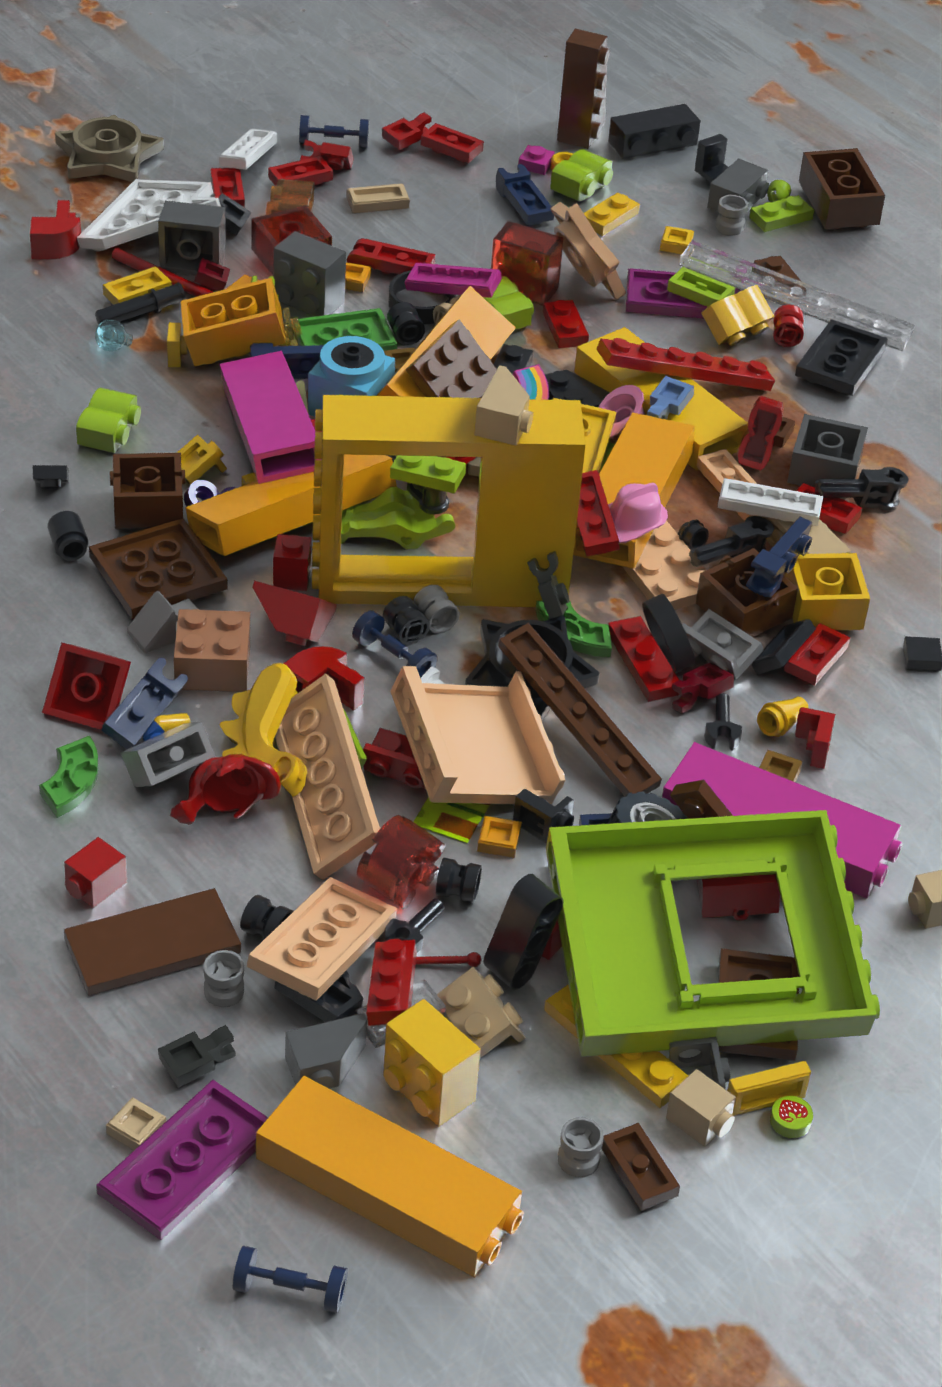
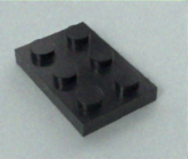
M831 319L796 366L795 376L806 379L810 383H817L834 389L839 393L853 396L885 351L888 338Z

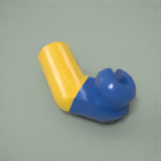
M187 713L155 717L143 735V742L184 723H190V717Z

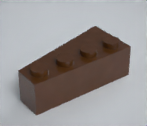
M575 28L566 41L557 133L558 142L589 149L594 139L598 140L602 127L606 122L607 62L610 55V48H607L608 36Z

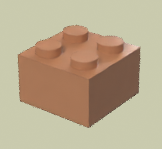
M179 609L174 650V679L178 678L180 674L187 675L188 681L182 690L247 691L250 655V612Z

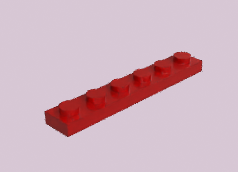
M600 338L596 348L602 359L609 366L771 391L775 383V379L768 372L767 367L755 360L743 362L730 356L718 358L700 351L694 354L684 352L676 347H669V349L658 348L646 342L641 343V345L633 344L621 338H614L613 340Z

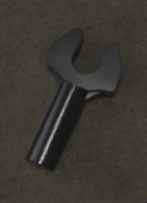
M721 693L716 696V721L706 723L704 738L707 744L712 749H715L717 737L725 736L729 739L730 750H734L740 743L742 726L730 722V697L725 693Z
M434 898L409 922L395 918L391 919L386 925L384 942L389 939L398 938L415 940L418 953L423 948V936L420 932L444 911L443 903L439 899Z

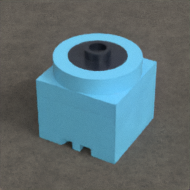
M344 336L327 342L321 349L320 361L308 373L309 415L315 417V409H322L323 395L376 396L395 374V358L385 355L380 345L364 337Z

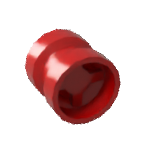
M783 305L774 313L773 337L777 344L783 347H793L803 340L804 315L803 311L795 305Z

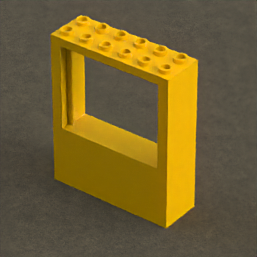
M323 395L322 409H315L314 459L321 460H315L314 487L320 488H314L313 514L320 515H313V540H318L319 542H313L312 567H319V569H312V589H319V598L334 604L387 605L399 596H408L414 600L416 594L424 587L439 585L446 592L448 600L452 601L455 606L536 607V601L543 600L538 589V580L530 571L527 562L530 559L536 558L538 565L543 569H547L550 566L547 555L556 551L559 563L553 576L556 575L559 584L564 583L569 595L586 446L581 401L529 399L528 411L533 412L532 425L528 433L523 432L515 446L475 435L476 410L481 398ZM344 454L481 457L473 557L341 555Z

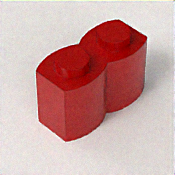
M760 396L755 401L749 416L748 429L742 437L738 450L739 464L760 471L767 465L773 448L774 436L781 426L784 412L783 402Z

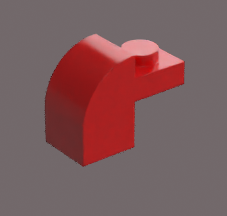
M58 200L56 217H32L30 228L32 259H60L68 257L79 250L80 246L77 237L81 234L80 217H76V213L70 212V200Z
M324 646L312 647L300 651L283 663L296 676V691L298 693L324 674H327L335 681L342 704L354 711L364 703L365 677L361 676L356 670L347 667V653L340 649Z

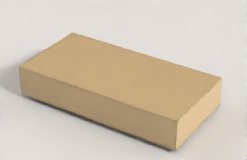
M403 184L348 188L346 192V198L352 213L409 208L410 199Z

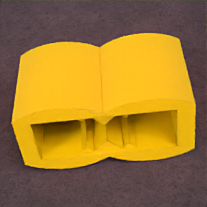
M758 285L725 297L711 304L701 313L718 345L728 342L729 346L745 339V334L749 332L755 336L769 328L767 323L775 317Z

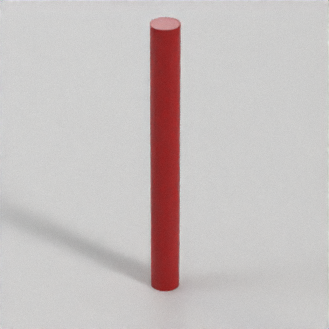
M115 248L112 253L114 260L138 271L156 266L119 248ZM156 266L172 281V285L179 282L184 292L197 297L213 293V291Z

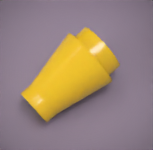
M799 696L793 699L766 703L757 715L758 726L767 736L781 737L797 723L799 709L801 707L809 708L805 699Z

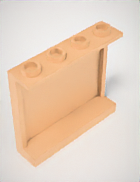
M402 666L390 692L431 802L515 804L516 795L523 789H527L545 799L548 803H553L564 785L565 776L556 759L553 745L547 737L542 725L541 716L535 708L530 689L526 686L521 671L515 672L508 687L422 683L415 666Z

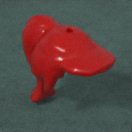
M229 754L225 757L210 758L195 768L189 780L188 800L180 801L179 804L173 807L170 816L179 823L191 825L195 821L199 809L207 804L215 812L237 811L234 814V818L239 819L260 800H270L279 795L281 787L279 775L270 764L243 754Z

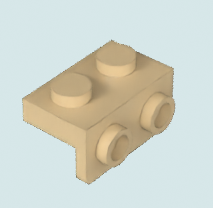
M472 967L435 995L453 1025L481 1049L480 1058L510 1035L519 1043L526 1038L519 1028V1025L523 1023L521 1016L509 1002L506 1005L503 1004L499 997L504 994V991L491 974L484 978Z

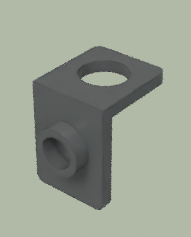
M716 1037L675 1041L669 1044V1060L679 1068L710 1065L713 1081L724 1089L726 1088L725 1083L729 1082L730 1067L727 1057L720 1058ZM690 1049L701 1051L698 1055L690 1058L679 1056L683 1051Z

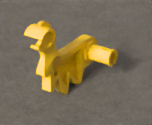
M275 663L267 666L260 672L251 690L235 693L232 696L231 705L239 718L222 721L219 725L229 740L237 746L224 750L222 756L243 754L270 764L278 773L281 785L294 797L305 786L306 766L300 758L291 753L275 749L272 743L292 697L298 694L296 691L297 678L287 665Z

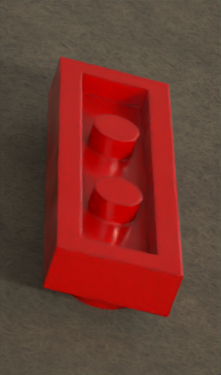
M598 470L582 473L577 527L586 557L620 550L619 538Z
M637 616L608 622L610 638L647 702L681 695L672 690V683L680 680L642 617Z
M389 939L385 942L375 943L366 1011L368 1026L386 1025L411 1007L417 957L415 940Z

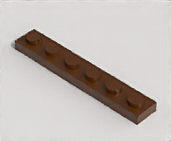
M529 623L500 638L498 645L500 650L516 669L521 671L522 676L624 796L631 792L632 794L637 792L648 794L660 787L662 778Z

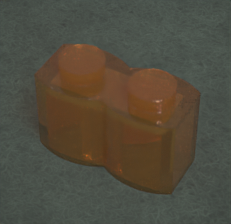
M279 179L277 186H272L271 202H267L266 219L271 220V228L307 230L314 205V182Z

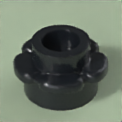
M694 519L684 523L680 527L678 535L679 539L683 540L691 550L706 544L709 531L704 527L703 523Z

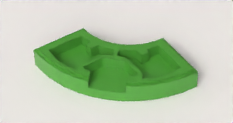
M536 601L535 611L538 621L548 620L549 616L543 601ZM571 601L566 604L567 609L563 616H565L567 635L572 649L587 655L611 657L612 646L609 625L586 620L574 610Z
M90 736L56 748L57 759L60 763L59 768L54 776L39 785L40 795L57 818L80 805L95 786L98 777V753Z

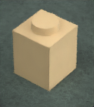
M942 870L916 875L912 892L908 896L912 913L918 915L925 929L942 925Z
M696 1069L670 1092L666 1119L700 1144L706 1146L717 1135L723 1137L732 1127L735 1120L732 1113L736 1097Z

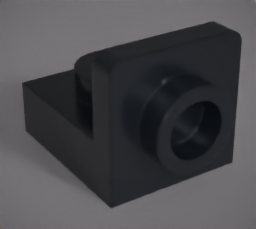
M722 134L698 141L695 171L710 183L728 168L724 164L728 139Z
M221 193L218 199L220 206L225 207V229L237 236L252 212Z
M523 789L515 798L513 821L522 822V829L547 844L550 827L573 825L574 799L567 796L556 806H553L545 799L527 789Z

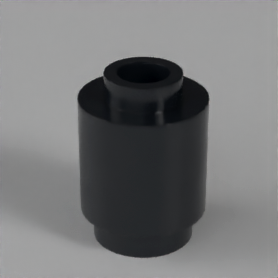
M62 511L53 515L48 522L47 528L56 553L68 561L82 558L87 551L88 538L79 515L72 511Z

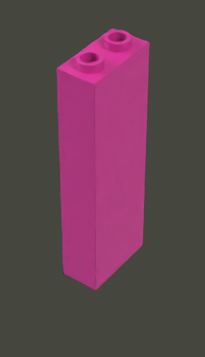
M277 351L220 364L224 391L258 484L314 472L315 460H321L314 459L315 429L283 352Z
M696 742L692 744L663 787L662 798L664 797L670 800L672 804L677 805L670 797L676 784L704 779L733 816L827 810L830 825H835L837 830L838 842L836 851L838 858H843L845 862V888L847 891H851L866 899L875 885L878 887L882 886L889 866H887L888 861L895 863L902 847V842L897 840L901 827L900 824Z

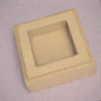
M132 1097L106 1124V1134L135 1150L166 1122V1116Z

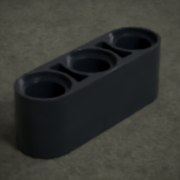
M534 874L524 876L513 887L483 959V964L512 990H518L523 987L535 973L562 910L563 898Z

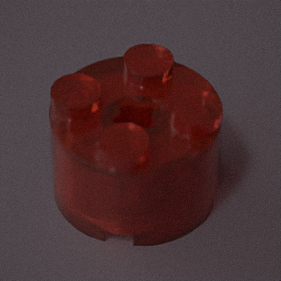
M396 815L387 821L372 839L377 845L371 855L366 851L362 855L357 868V877L395 905L405 909L414 899L416 889L421 884L425 887L429 886L436 878L439 867L435 863L443 853L445 844L412 820Z

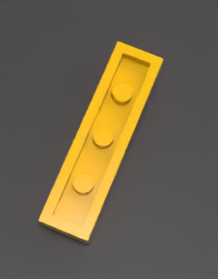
M568 984L545 1000L544 1011L578 1039ZM660 1051L597 1055L659 1108L669 1102L670 1092L689 1076Z

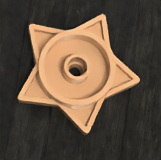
M558 202L551 207L550 210L559 222V225L554 228L556 239L580 276L592 287L602 282L615 300L625 295L626 291L616 271L619 260L596 234L579 205L576 203L568 208L563 203Z

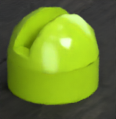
M783 180L772 181L767 191L768 200L774 202L790 197L791 186Z

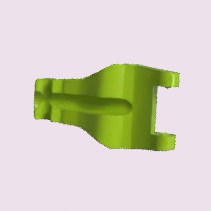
M390 487L370 503L355 505L342 510L341 544L348 537H381L396 541L406 550L418 549L425 540L452 532L455 529V522L451 514H442L435 519L434 514L425 513L420 509L419 501L408 491L398 487Z

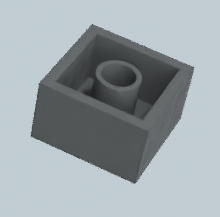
M165 200L158 220L159 267L176 274L196 276L202 258L223 266L226 258L225 207Z
M296 231L274 247L275 290L277 295H279L280 302L313 316L331 315L345 303V251Z
M804 414L792 454L787 483L799 486L805 483L815 488V482L821 479H856L868 427Z

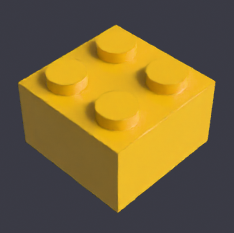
M857 553L799 555L791 572L785 574V577L798 587L792 617L793 622L810 619L815 628L821 623L834 630H864L870 595Z
M422 999L386 1024L383 1077L393 1090L400 1091L412 1102L413 1107L421 1116H427L440 1127L476 1101L481 1049L430 1003Z

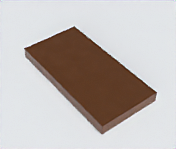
M215 888L64 929L65 942L88 996L204 964L205 959L216 951L228 950L237 954L241 953V942Z

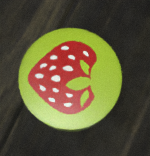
M784 1096L776 1100L770 1115L772 1128L778 1134L787 1138H799L806 1135L811 1128L813 1120V1110L809 1103L796 1096Z

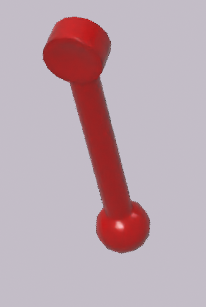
M471 952L467 956L416 957V965L468 964L470 967L475 968L482 961L480 954L477 952Z

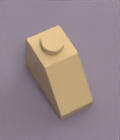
M499 365L477 405L475 435L516 446L523 432H529L533 421V412L528 411L529 394L507 367Z

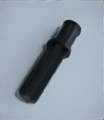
M179 282L156 291L149 289L147 294L97 310L95 312L96 321L101 328H105L152 311L159 313L164 307L186 300L184 289Z

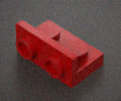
M379 728L372 744L366 743L363 748L367 758L363 766L364 770L370 771L378 777H389L404 782L413 788L426 789L407 736Z

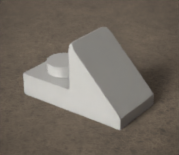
M156 591L127 627V633L144 653H148L175 642L179 609L193 610L198 608L190 599L171 605L159 591Z

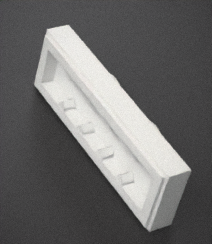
M250 129L219 156V166L248 169L277 143V133L274 131Z
M724 478L718 508L795 522L801 516L811 521L813 526H818L823 496Z

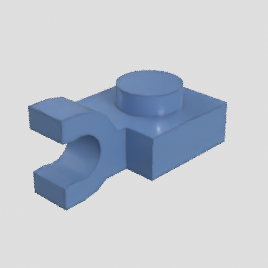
M665 376L650 395L651 407L647 411V416L666 420L669 413L679 416L694 396V386Z

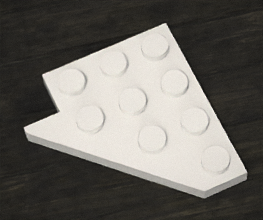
M135 179L77 237L80 248L103 251L158 232V220L165 200L221 207L218 198L210 197L213 194L211 182Z

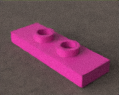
M415 263L405 280V285L409 291L462 295L471 286L482 297L492 298L502 277L498 269Z

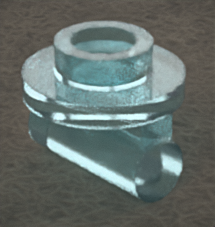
M105 320L98 325L95 339L101 349L112 352L119 350L123 345L129 347L132 344L133 335L126 333L120 322Z

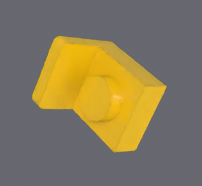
M198 434L176 452L181 453V468L185 470V480L190 485L212 466H215L221 473L227 470L221 460L224 456L221 449L212 440L207 444Z

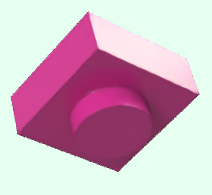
M528 145L519 157L518 164L524 165L530 172L545 175L551 166V158L555 151L547 150L541 146Z

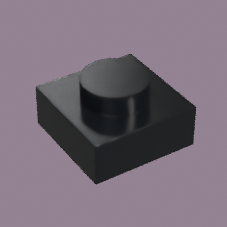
M33 465V480L41 482V488H61V482H69V468L67 465Z

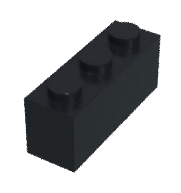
M686 104L615 116L610 119L608 142L622 159L694 146L698 144L701 120Z

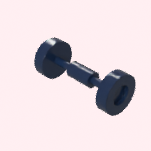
M301 115L299 144H304L305 140H309V133L324 134V137L344 138V135L359 136V148H367L369 119H360L359 130H346L344 126L324 125V128L310 127V116Z
M373 610L367 611L355 623L352 637L362 646H368L377 639L380 640L383 648L399 659L405 658L408 660L406 666H415L420 678L431 666L436 668L437 655L428 648H421L412 655L408 652V647L389 634L383 635L382 631L385 620Z
M242 1246L234 1270L233 1290L247 1293L253 1276L273 1280V1285L300 1291H304L305 1287L325 1291L324 1310L335 1313L339 1312L345 1293L348 1268L334 1265L327 1283L309 1279L308 1273L277 1267L275 1271L256 1267L257 1248Z

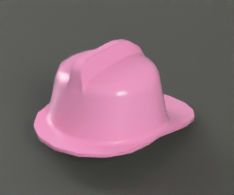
M624 385L616 388L604 398L598 407L616 412L610 436L613 441L618 440L632 412L645 415L642 407L644 401L643 392L637 386Z
M653 482L646 485L637 483L627 484L619 490L614 502L608 504L619 543L635 540L651 530L664 525L668 519L667 510L661 504L658 486Z

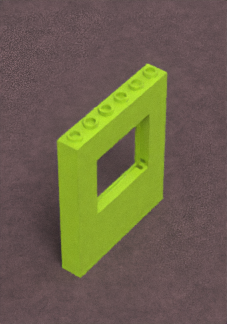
M827 810L549 828L546 855L552 890L563 898L564 901L557 920L581 1057L669 1050L671 1042L716 1037L718 1046L869 1035L875 1019L879 1018L880 1005L877 995H872L869 985L871 981L870 963L862 957V931L859 925L854 924L852 916L854 912V899L852 892L846 891L845 862L843 858H838L836 851L838 842L837 830L835 825H830ZM776 874L799 977L692 985L671 881ZM796 988H802V992L796 994ZM700 995L699 1000L694 1002L693 996Z

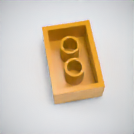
M272 278L181 301L183 336L194 367L203 364H213L218 360L234 356H244L251 352L250 345L253 343H273V347L286 343L282 309Z

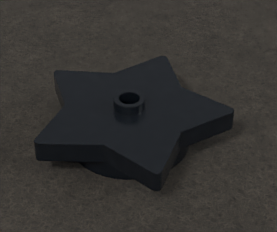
M561 615L545 621L520 620L509 624L486 619L481 620L480 633L485 656L466 678L465 685L508 687L515 672L518 670L498 647L499 640L527 623L533 627L584 688L598 684L600 672L573 652L567 635L565 616ZM524 678L526 686L530 689L535 708L543 721L550 708Z

